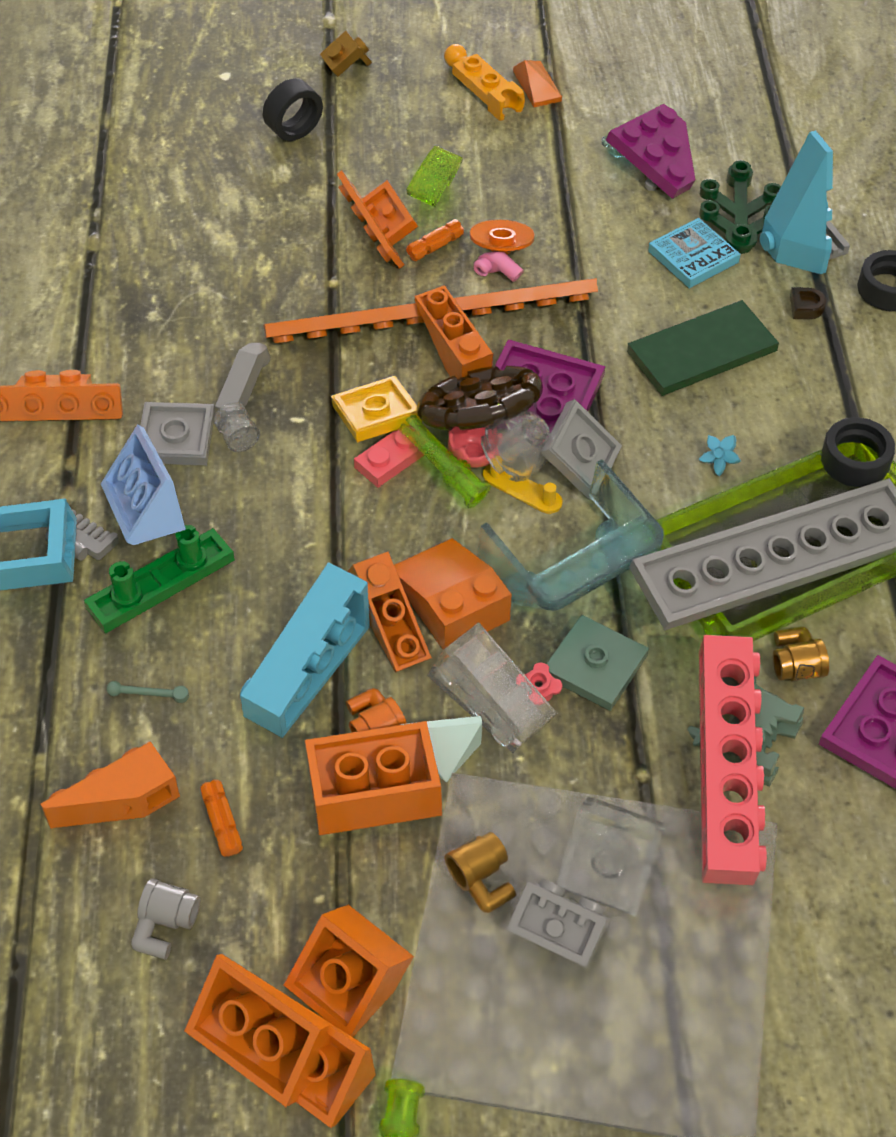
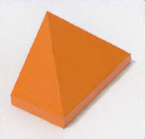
M524 60L513 67V72L533 107L562 101L561 94L541 61Z

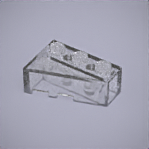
M477 623L446 647L427 675L472 717L481 716L482 726L492 734L500 745L506 747L512 753L542 730L557 715L554 708L480 623Z

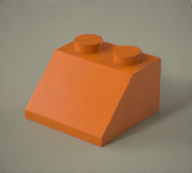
M348 904L321 915L284 986L326 1021L354 1037L394 993L414 956Z

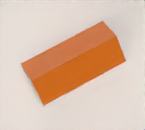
M216 955L184 1032L283 1106L287 1107L296 1102L328 1127L336 1126L376 1076L371 1049L225 955Z

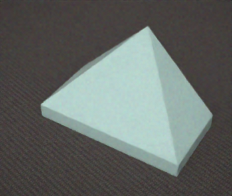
M481 716L427 721L439 778L445 782L455 774L481 745Z

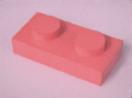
M411 425L395 430L355 457L354 468L379 488L431 451V442Z

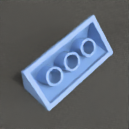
M137 424L101 482L102 489L124 538L131 545L186 530L174 483L144 427Z

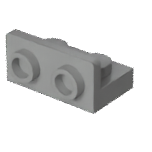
M544 878L541 879L539 885L527 882L506 930L588 968L605 928L609 927L612 920L602 915L605 907L582 896L579 903L573 902L563 897L565 888Z

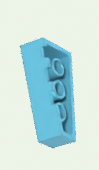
M329 562L327 563L252 678H249L243 685L240 698L245 718L281 738L285 736L370 628L368 582Z

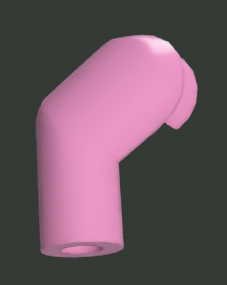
M501 251L483 253L474 262V270L478 275L486 276L488 273L501 271L512 282H515L524 271L506 253Z

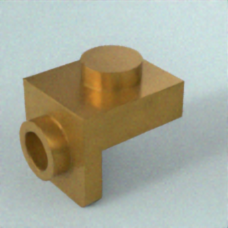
M347 31L342 33L320 53L337 77L359 58L367 66L372 63L366 55L370 49L359 36L353 39Z

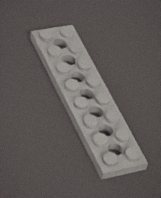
M890 478L632 559L629 568L663 629L668 630L896 554V487ZM868 516L880 519L884 526L872 524ZM840 526L844 529H849L853 536L842 535L836 527ZM809 536L813 539H818L821 546L815 547L810 545L805 540V537ZM777 546L785 549L790 556L781 557L773 551L772 547ZM746 557L754 560L758 567H747L740 561V558ZM713 567L714 569L721 570L725 578L717 579L712 577L707 572V568ZM680 578L688 581L692 588L688 590L681 589L674 584L673 579Z

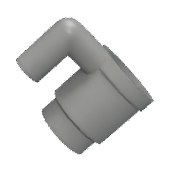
M150 878L144 887L138 906L139 920L131 941L133 950L166 960L171 951V943L151 937L155 924L173 929L182 927L190 930L199 912L200 896L191 894L189 889Z

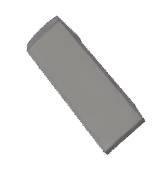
M249 343L239 349L215 408L236 413L247 405L262 367H265L270 362L271 357L266 345L262 343Z

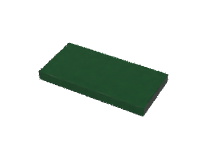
M740 300L628 343L627 352L661 396H664L776 352L779 342L746 303Z

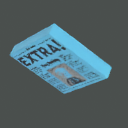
M700 218L650 242L648 252L688 288L739 263L741 255Z

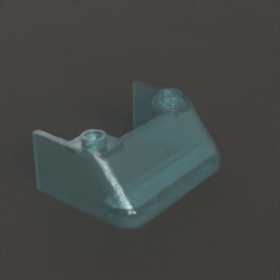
M603 459L596 462L589 497L606 515L608 520L598 526L595 542L538 574L527 571L487 522L481 525L477 557L493 568L511 592V602L514 604L550 611L562 609L629 570L632 559L660 550L664 538V531L661 525Z

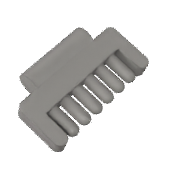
M72 510L77 518L75 558L82 561L87 555H90L96 560L102 559L119 543L117 533L104 531L103 527H97L95 522L90 523L88 518L83 519L82 514L76 515V511ZM46 527L48 531L46 533L45 538L46 540H48L49 527Z

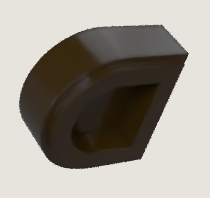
M791 287L790 302L793 319L819 318L825 310V295L814 288Z

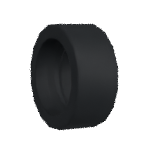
M293 78L283 81L270 92L264 103L262 116L264 123L282 140L292 142L308 135L316 127L322 116L323 103L321 97L306 82ZM303 98L299 111L289 120L282 122L283 116L291 104Z
M882 250L872 253L865 259L857 283L859 294L865 302L875 308L885 311H896V287L884 285L874 278V276L880 274L896 276V250Z
M860 417L845 418L834 423L826 433L821 453V462L825 471L834 480L847 486H867L882 481L889 472L895 455V441L891 433L884 426L871 419ZM849 442L861 443L870 447L877 453L879 458L869 462L854 461L845 457L838 450L837 446Z

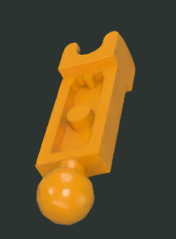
M459 44L450 45L446 49L444 58L446 63L452 67V74L488 105V111L500 121L505 119V115L502 113L503 108H512L516 112H522L525 102L524 91L515 82H508L478 54L467 57L465 48Z

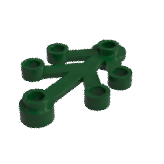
M744 160L735 161L728 168L726 181L729 186L734 188V202L719 192L720 185L713 179L703 180L699 192L700 196L706 200L701 203L700 218L711 222L725 233V241L740 254L750 252L756 245L758 234L763 229L765 216L781 188L779 184L769 183L765 185L761 196L747 204V187L751 185L753 170L751 165ZM721 208L732 216L734 223L720 215L719 209ZM765 208L763 217L748 225V218Z

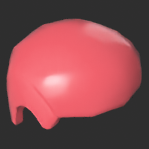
M493 425L471 430H460L459 427H455L448 432V450L452 457L465 467L480 468L488 466L491 457L500 454L502 444L501 433H496Z

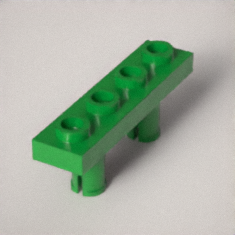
M185 525L186 530L175 533L178 548L134 572L132 567L130 568V564L125 561L114 563L109 568L112 584L84 600L86 610L106 634L235 561L233 550L214 528L199 535L194 526Z

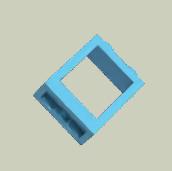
M66 499L0 507V532L49 527L47 556L0 562V590L73 582L77 518Z

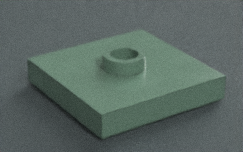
M581 614L547 662V665L549 666L550 674L555 679H559L563 687L611 711L647 658L649 648Z

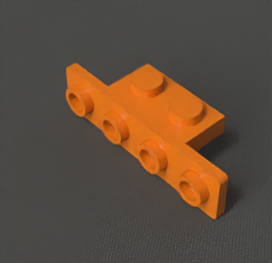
M342 170L339 171L337 176L341 180L342 185L338 188L349 203L351 201L355 202L351 209L361 222L367 221L363 228L375 243L379 240L381 243L376 247L387 263L393 260L399 269L402 268L405 264L393 245L419 226L388 180L362 198Z
M40 370L29 371L22 375L15 385L0 386V421L121 419L123 416L120 384H92L91 374H81L79 370H65L60 372L59 375H46L45 371Z

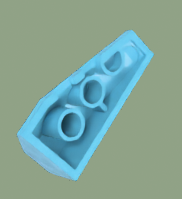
M816 130L809 132L765 216L762 233L760 234V243L762 248L768 251L777 263L823 274L826 273L832 250V238L826 236V222L832 220V209L828 208L827 191L833 188V150Z

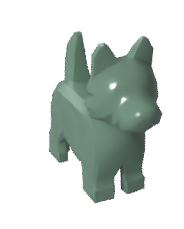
M754 677V689L761 690L760 714H755V727H762L763 732L761 752H756L757 766H763L764 785L770 787L779 769L775 765L780 754L774 751L765 753L766 747H772V741H776L777 734L793 739L796 738L803 724L804 707L797 704H788L777 695L764 690L756 684L757 677ZM722 678V681L729 686L739 685L733 678ZM731 715L728 723L739 724L740 721L737 717ZM689 726L687 730L692 739H694L693 745L700 747V729ZM732 752L723 753L724 758L729 762H741L737 754Z

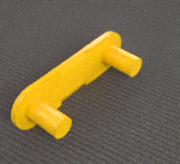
M500 455L491 457L490 464L483 470V479L486 483L543 513H556L562 507L563 500L556 492V485L554 483L548 482L544 486L540 483H535L520 475L517 471L503 465V458Z

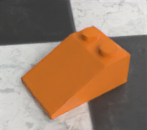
M453 538L394 565L408 601L444 652L510 621L511 592L491 566Z

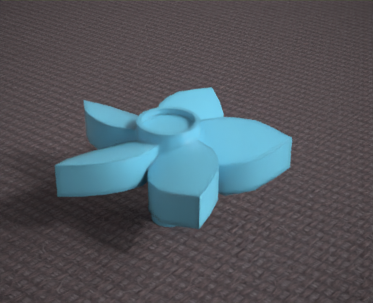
M708 435L707 444L712 451L704 453L699 460L707 464L714 463L715 473L720 476L725 470L726 462L729 464L741 462L739 456L733 452L736 446V436H727L720 441L718 438Z

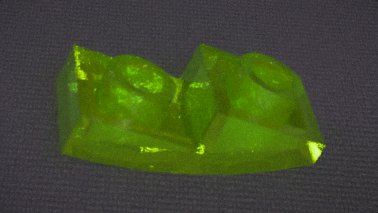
M435 145L406 189L407 195L435 207L446 186H450L463 162V157Z

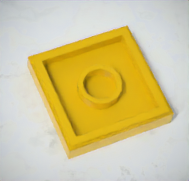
M396 376L331 396L334 409L357 443L422 422L417 414L416 403Z

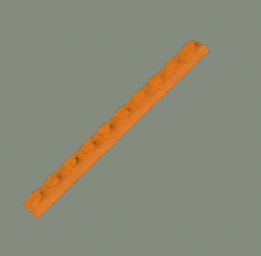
M597 278L456 297L454 299L462 310L471 309L472 316L492 313L491 306L504 305L505 311L524 309V302L534 300L537 302V307L557 304L556 297L569 296V302L589 300L588 293L598 292ZM413 303L263 325L265 338L273 337L274 343L294 341L293 334L306 332L307 339L327 336L326 329L340 328V334L360 332V325L373 323L374 329L394 327L393 320L406 318L407 325L424 323L417 304Z

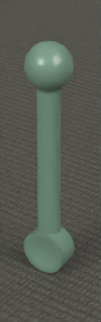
M111 681L106 688L110 696H118L120 693L172 697L178 703H184L189 698V692L185 686H177L174 690L123 686L117 681Z

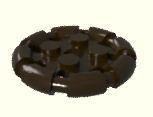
M497 366L468 371V376L458 379L452 376L432 386L428 392H425L420 397L417 404V414L427 426L440 430L450 431L455 427H459L460 430H471L494 425L495 420L501 418L509 420L531 408L533 403H536L542 395L543 382L538 374L520 366H506L504 370H500Z

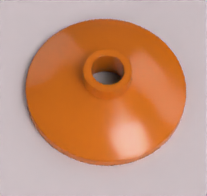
M511 220L483 221L474 225L470 230V239L476 245L492 250V252L501 251L507 255L511 251L530 246L535 238L534 231L530 227Z

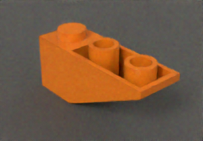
M445 285L415 296V302L444 368L450 377L455 376L458 379L468 376V371L492 367V351Z
M389 552L353 564L348 572L368 582L370 627L395 673L431 659L432 657Z
M150 741L141 747L128 750L120 759L108 766L91 771L85 779L71 787L56 791L48 800L40 805L49 827L58 828L144 818L179 798L180 794L175 775Z

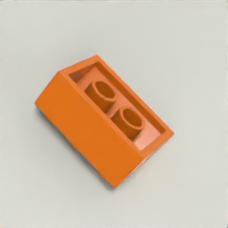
M427 721L305 740L319 836L442 816L441 783Z

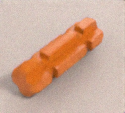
M454 219L445 226H441L423 236L420 240L418 239L410 243L406 251L412 261H418L425 255H429L447 245L448 242L459 238L464 234V228L461 226L460 221Z
M219 780L205 782L200 789L221 855L230 857L239 854L243 849L242 841L236 829L222 782Z

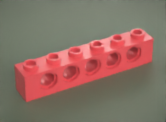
M704 635L699 649L702 883L754 885L760 871L765 872L766 846L759 845V831H763L765 827L764 805H758L757 792L763 790L764 769L763 766H757L756 752H761L763 732L762 727H755V714H760L761 690L754 689V677H758L760 672L759 652H753V637ZM722 678H733L739 685L729 686L722 681ZM725 714L734 715L739 719L740 723L730 724L722 716ZM723 753H735L740 757L741 762H729L724 758ZM734 791L742 797L743 801L739 803L731 802L724 796L723 792ZM728 830L736 831L742 835L744 842L733 843L725 837L724 832Z

